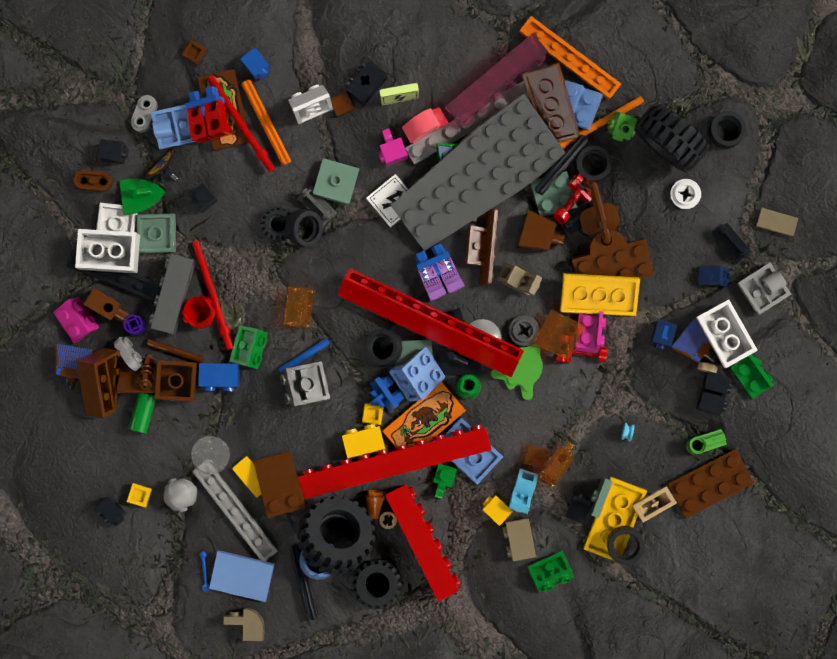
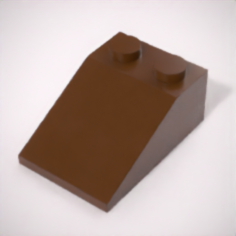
M291 451L253 461L268 518L306 508Z

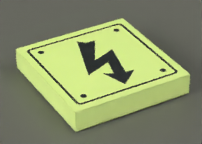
M413 83L381 89V104L388 105L419 99L418 84Z

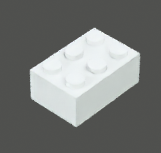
M78 229L75 268L87 271L137 273L140 235L136 232Z

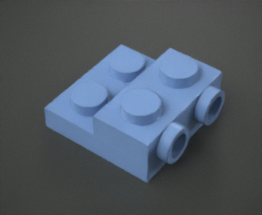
M565 80L577 126L590 130L603 95L602 93L586 89L583 85Z

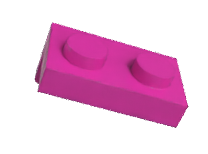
M79 297L67 300L53 312L74 344L80 342L90 332L99 328L95 319Z

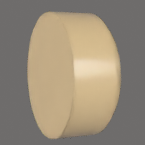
M699 362L697 370L716 373L718 367L710 363Z

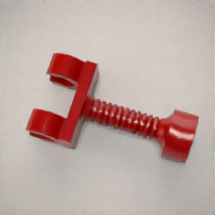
M580 173L578 175L575 174L570 179V182L567 183V186L574 192L562 209L557 208L553 213L554 219L561 224H565L570 218L568 212L578 199L583 203L590 202L592 199L590 190H583L579 186L584 180Z
M559 335V343L569 344L568 355L556 353L555 361L571 363L572 354L596 357L598 362L606 363L607 347H600L598 353L576 351L573 346L574 336Z

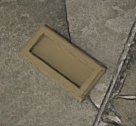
M761 208L755 227L793 237L798 218Z

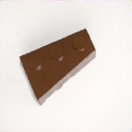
M102 348L77 361L86 415L104 418L116 411L117 387L115 386L116 375H119V369L116 368L117 357H120V350Z

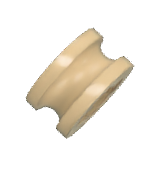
M384 512L380 516V525L385 529H391L397 523V518L392 512ZM385 515L393 517L392 525L388 526V524L385 525L383 523Z

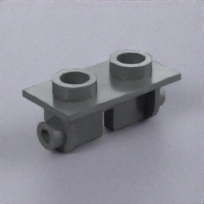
M312 186L308 189L305 188L297 199L308 210L317 213L324 226L337 212L323 198L313 195L314 188Z

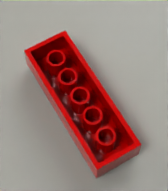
M406 484L386 494L385 496L438 602L458 592V586L461 585L456 573L451 574L449 568L452 565L447 555L442 556L440 551L443 550V547L438 538L434 540L431 534L434 532L430 521L425 522L423 515L426 513L421 503L416 504L414 498L417 495L413 487H408Z

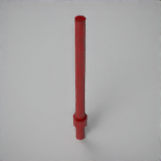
M213 75L208 77L207 80L210 85L216 87L219 96L224 98L226 109L256 152L255 156L259 162L262 161L269 173L273 172L275 167L269 160L266 150L261 148Z
M199 240L193 241L192 246L209 298L212 300V306L215 309V316L219 325V335L223 337L226 350L233 349V343L230 337V328L226 325Z

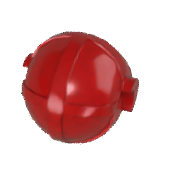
M203 295L188 299L181 311L183 314L181 318L185 323L189 322L193 328L203 329L211 326L215 318V309L211 305L213 303L208 296L205 298Z

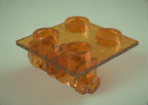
M551 309L534 344L540 346L545 351L548 350L568 360L585 325Z

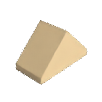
M665 486L652 492L645 499L634 504L633 507L642 522H645L677 502L668 487Z

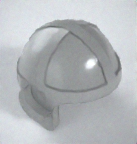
M176 478L171 479L164 489V502L172 510L179 511V513L187 511V507L192 506L196 501L197 488L191 481L185 478L179 480Z

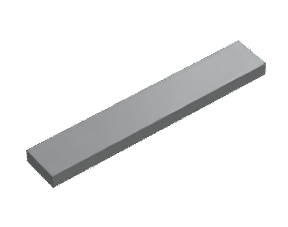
M206 460L192 471L261 561L268 560L278 552L277 548L209 460Z

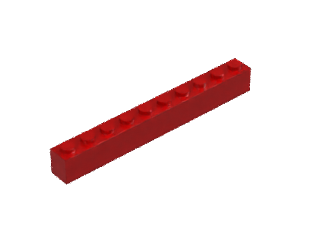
M350 269L343 279L338 296L512 378L524 350L353 269Z
M480 424L470 427L471 431L463 433L462 429L451 432L452 436L444 437V434L434 436L433 441L426 442L425 439L415 441V446L407 447L404 444L396 446V451L388 452V449L377 451V456L370 457L369 454L358 456V460L354 462L347 459L339 461L340 465L332 467V464L320 466L321 470L316 472L313 469L302 471V475L298 476L303 499L491 451L492 448L486 427L482 428Z

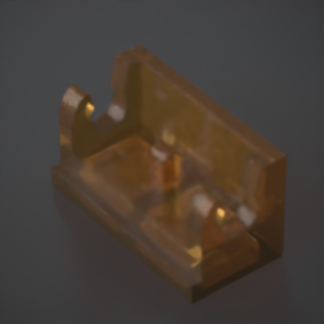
M289 286L284 320L285 325L310 328L314 290Z

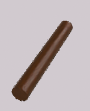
M149 339L147 342L148 347L197 363H202L204 356Z

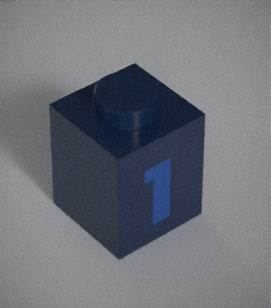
M657 320L650 343L655 344L654 348L660 350L670 348L677 325Z

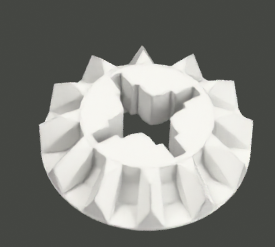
M681 179L673 185L671 199L675 206L681 209H691L700 201L701 190L693 180ZM687 188L688 194H690L691 197H687L683 201V195H681L680 192H684Z

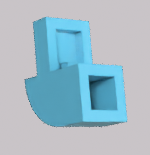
M523 469L519 470L509 502L510 509L528 514L538 474Z

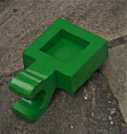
M438 464L433 481L438 484L435 497L442 499L446 486L452 488L457 469Z

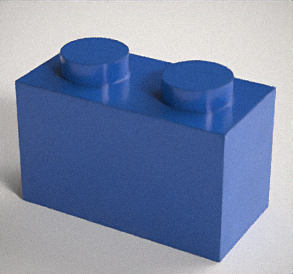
M199 363V387H204V391H215V388H223V391H234V388H239V364Z

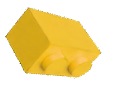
M375 424L364 426L365 430L357 432V429L345 431L346 435H343L342 438L347 458L384 450L385 445L380 426L376 427Z

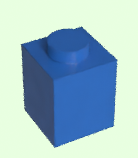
M256 48L241 58L242 64L256 81L259 78L264 79L271 70L267 61Z

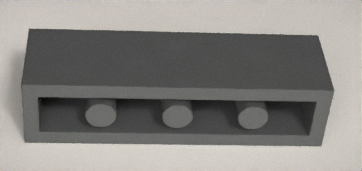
M171 254V257L166 259L164 269H167L165 277H161L159 287L162 289L154 302V306L157 307L155 314L152 313L149 319L152 330L175 336L195 266L193 259Z

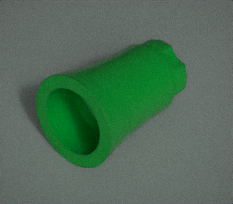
M473 374L461 375L455 382V392L463 400H472L481 391L480 380ZM465 383H471L472 388L470 390L465 389Z

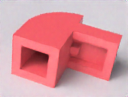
M440 107L433 110L430 108L413 117L402 129L410 143H414L449 122Z

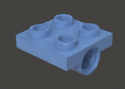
M185 105L151 112L153 130L159 150L194 142L191 141L187 115L188 109H186Z

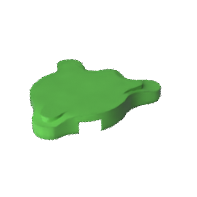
M537 344L520 348L524 352L512 378L494 369L491 372L492 378L504 380L509 390L514 389L515 386H520L522 397L525 400L532 399L533 385L539 379L543 369L540 356L541 348Z

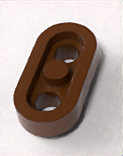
M80 170L74 175L73 179L76 187L81 190L104 192L108 191L113 185L112 177L103 171ZM87 178V183L82 184V179ZM106 179V184L101 185V180Z

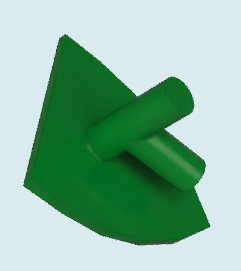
M119 180L124 215L143 212L151 208L166 192L158 185L147 180Z

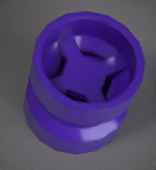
M129 315L124 320V328L133 335H140L145 331L146 323L143 318L137 315Z

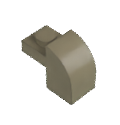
M504 263L497 280L523 294L535 295L542 277L526 272L515 265Z
M244 608L243 615H241V612H229V615L224 616V625H243V641L264 640V621L256 610Z

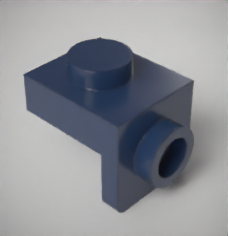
M699 266V285L727 287V282L730 280L728 268L724 266Z

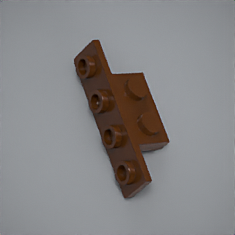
M490 209L485 212L484 228L472 225L467 226L464 264L481 266L480 286L491 285L494 277L493 262L495 260L494 249L497 241L496 227L499 221L498 209Z

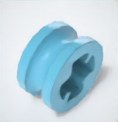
M624 423L621 440L626 438L631 442L634 425L628 426L627 423Z

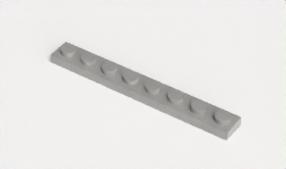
M524 81L406 147V152L414 166L437 153L436 143H455L466 137L520 94L524 93L529 100Z

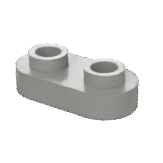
M144 95L138 100L131 119L132 127L139 133H144L150 129L153 121L151 112L157 111L158 108L157 101L150 95ZM150 102L149 107H144V103ZM143 119V124L138 125L137 121Z
M119 337L114 341L115 348L120 350L121 357L132 370L137 371L143 366L142 357L132 348L133 344L128 338Z

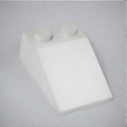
M314 85L308 89L309 91L303 94L298 92L288 100L298 124L333 110L330 96L324 85Z

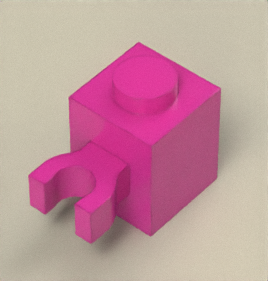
M390 129L383 130L382 134L386 143L379 145L380 151L378 155L381 163L385 162L386 166H390L408 159L402 139L393 140Z

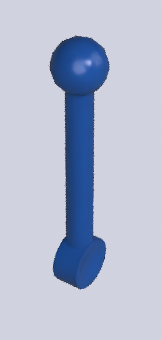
M201 551L199 556L202 560L204 580L202 590L207 592L210 590V585L207 582L205 561L207 553Z

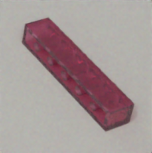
M532 33L445 106V111L459 127L463 125L468 126L474 120L473 116L478 112L482 114L487 110L488 104L492 100L496 102L503 96L502 92L507 88L509 90L518 83L516 80L522 76L523 72L532 70L531 68L535 64L539 66L546 60L545 56L548 50Z

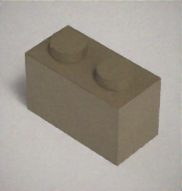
M529 518L505 522L506 526L502 527L504 538H508L509 546H506L508 558L512 557V561L536 557Z

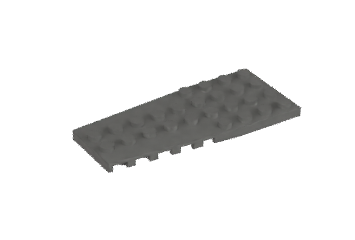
M522 93L475 128L458 146L448 152L439 163L430 168V171L423 177H420L412 187L402 193L390 205L422 249L427 250L522 190L554 166L565 154V151L525 94Z

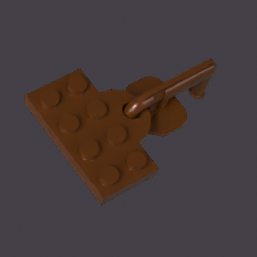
M586 179L584 187L590 190L594 207L587 208L581 212L580 222L583 232L592 238L588 254L571 258L574 273L639 277L640 279L653 276L654 270L646 239L640 238L626 242L625 238L615 231L620 222L617 208L611 203L602 204L598 184L592 179Z

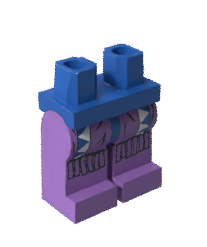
M441 244L431 248L435 257L429 260L425 251L415 254L416 268L430 302L446 295L439 277H441L448 294L464 287L463 281L448 251L445 252Z

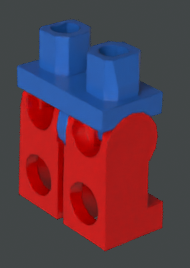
M214 86L205 88V98H202L199 91L189 93V102L185 103V106L188 109L187 115L191 141L204 143L215 138L218 139L232 135L231 127L228 126L225 100L219 96V92Z

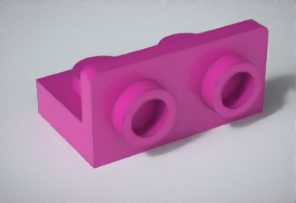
M599 311L598 315L579 313L575 344L576 351L598 353L600 347L604 346L605 336L602 335V329L605 330L606 318H603L604 311Z

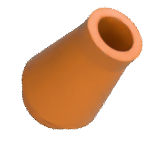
M368 490L367 495H365L368 516H371L372 519H379L385 496H383V491Z

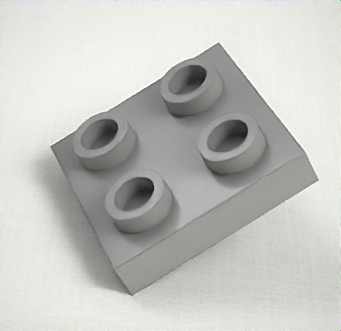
M771 262L737 283L757 315L762 314L791 295L786 287L784 277L774 269Z

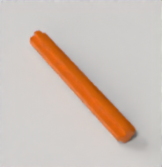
M248 79L242 82V87L281 164H289L291 159L251 80Z

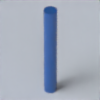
M326 337L279 367V371L282 374V370L297 366L330 344L329 340Z

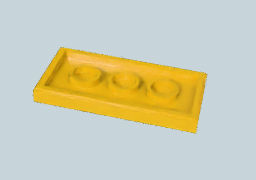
M563 273L560 312L599 314V311H604L603 314L636 316L640 278Z
M610 476L609 480L612 481V485L600 517L594 518L583 549L613 560L606 546L607 538L610 532L617 527H634L638 513L633 505L645 499L647 490ZM629 534L618 536L614 542V549L621 556H623L630 538Z

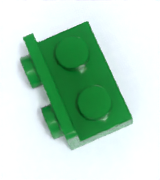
M239 325L229 362L258 369L262 361V353L267 342L268 333Z
M752 354L729 368L748 396L754 399L774 385L771 375L767 371L764 372L761 368L762 363L760 359Z
M563 551L527 566L539 593L548 592L554 586L566 584L574 578L572 569Z

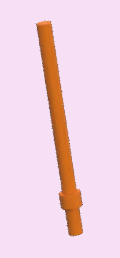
M639 96L615 111L625 114L644 103V100ZM615 111L592 123L590 130L581 129L579 131L580 135L586 136L607 124L610 118H613ZM577 138L558 143L563 150H566L567 146L574 143Z

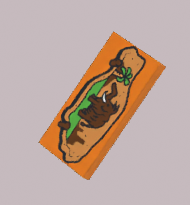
M440 382L423 400L417 401L385 428L383 432L395 447L404 444L407 447L415 446V441L425 439L426 442H430L434 436L442 432L466 410L446 386Z

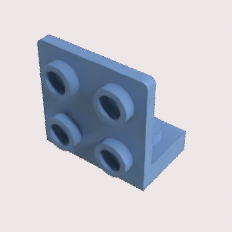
M423 347L405 365L393 366L389 370V373L408 402L423 400L445 379V375L427 347Z

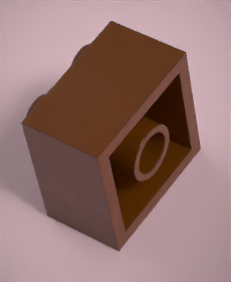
M157 360L155 399L196 401L198 363Z

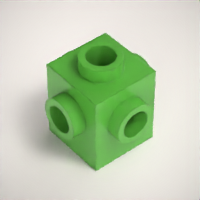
M615 111L613 118H610L608 122L607 132L612 134V138L623 142V139H627L630 141L631 137L635 134L634 129L638 119Z

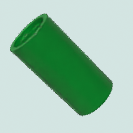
M137 393L128 429L147 434L156 401L155 396Z

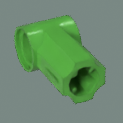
M722 429L693 437L686 442V450L692 455L701 454L727 445L726 437ZM694 441L700 444L698 451H695L692 447Z

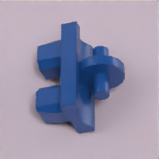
M389 375L383 378L378 377L370 384L374 389L370 392L374 398L370 404L374 405L377 403L380 408L385 406L389 413L399 406L404 397L398 390L393 394L390 393L388 388L394 383Z

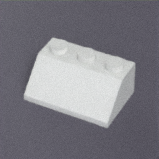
M730 300L696 317L724 368L757 351Z

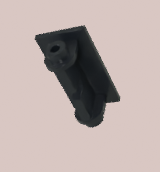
M592 200L585 202L569 213L570 218L565 224H562L569 235L582 228L580 214L583 210L594 207Z
M728 223L713 234L715 239L737 264L752 252Z

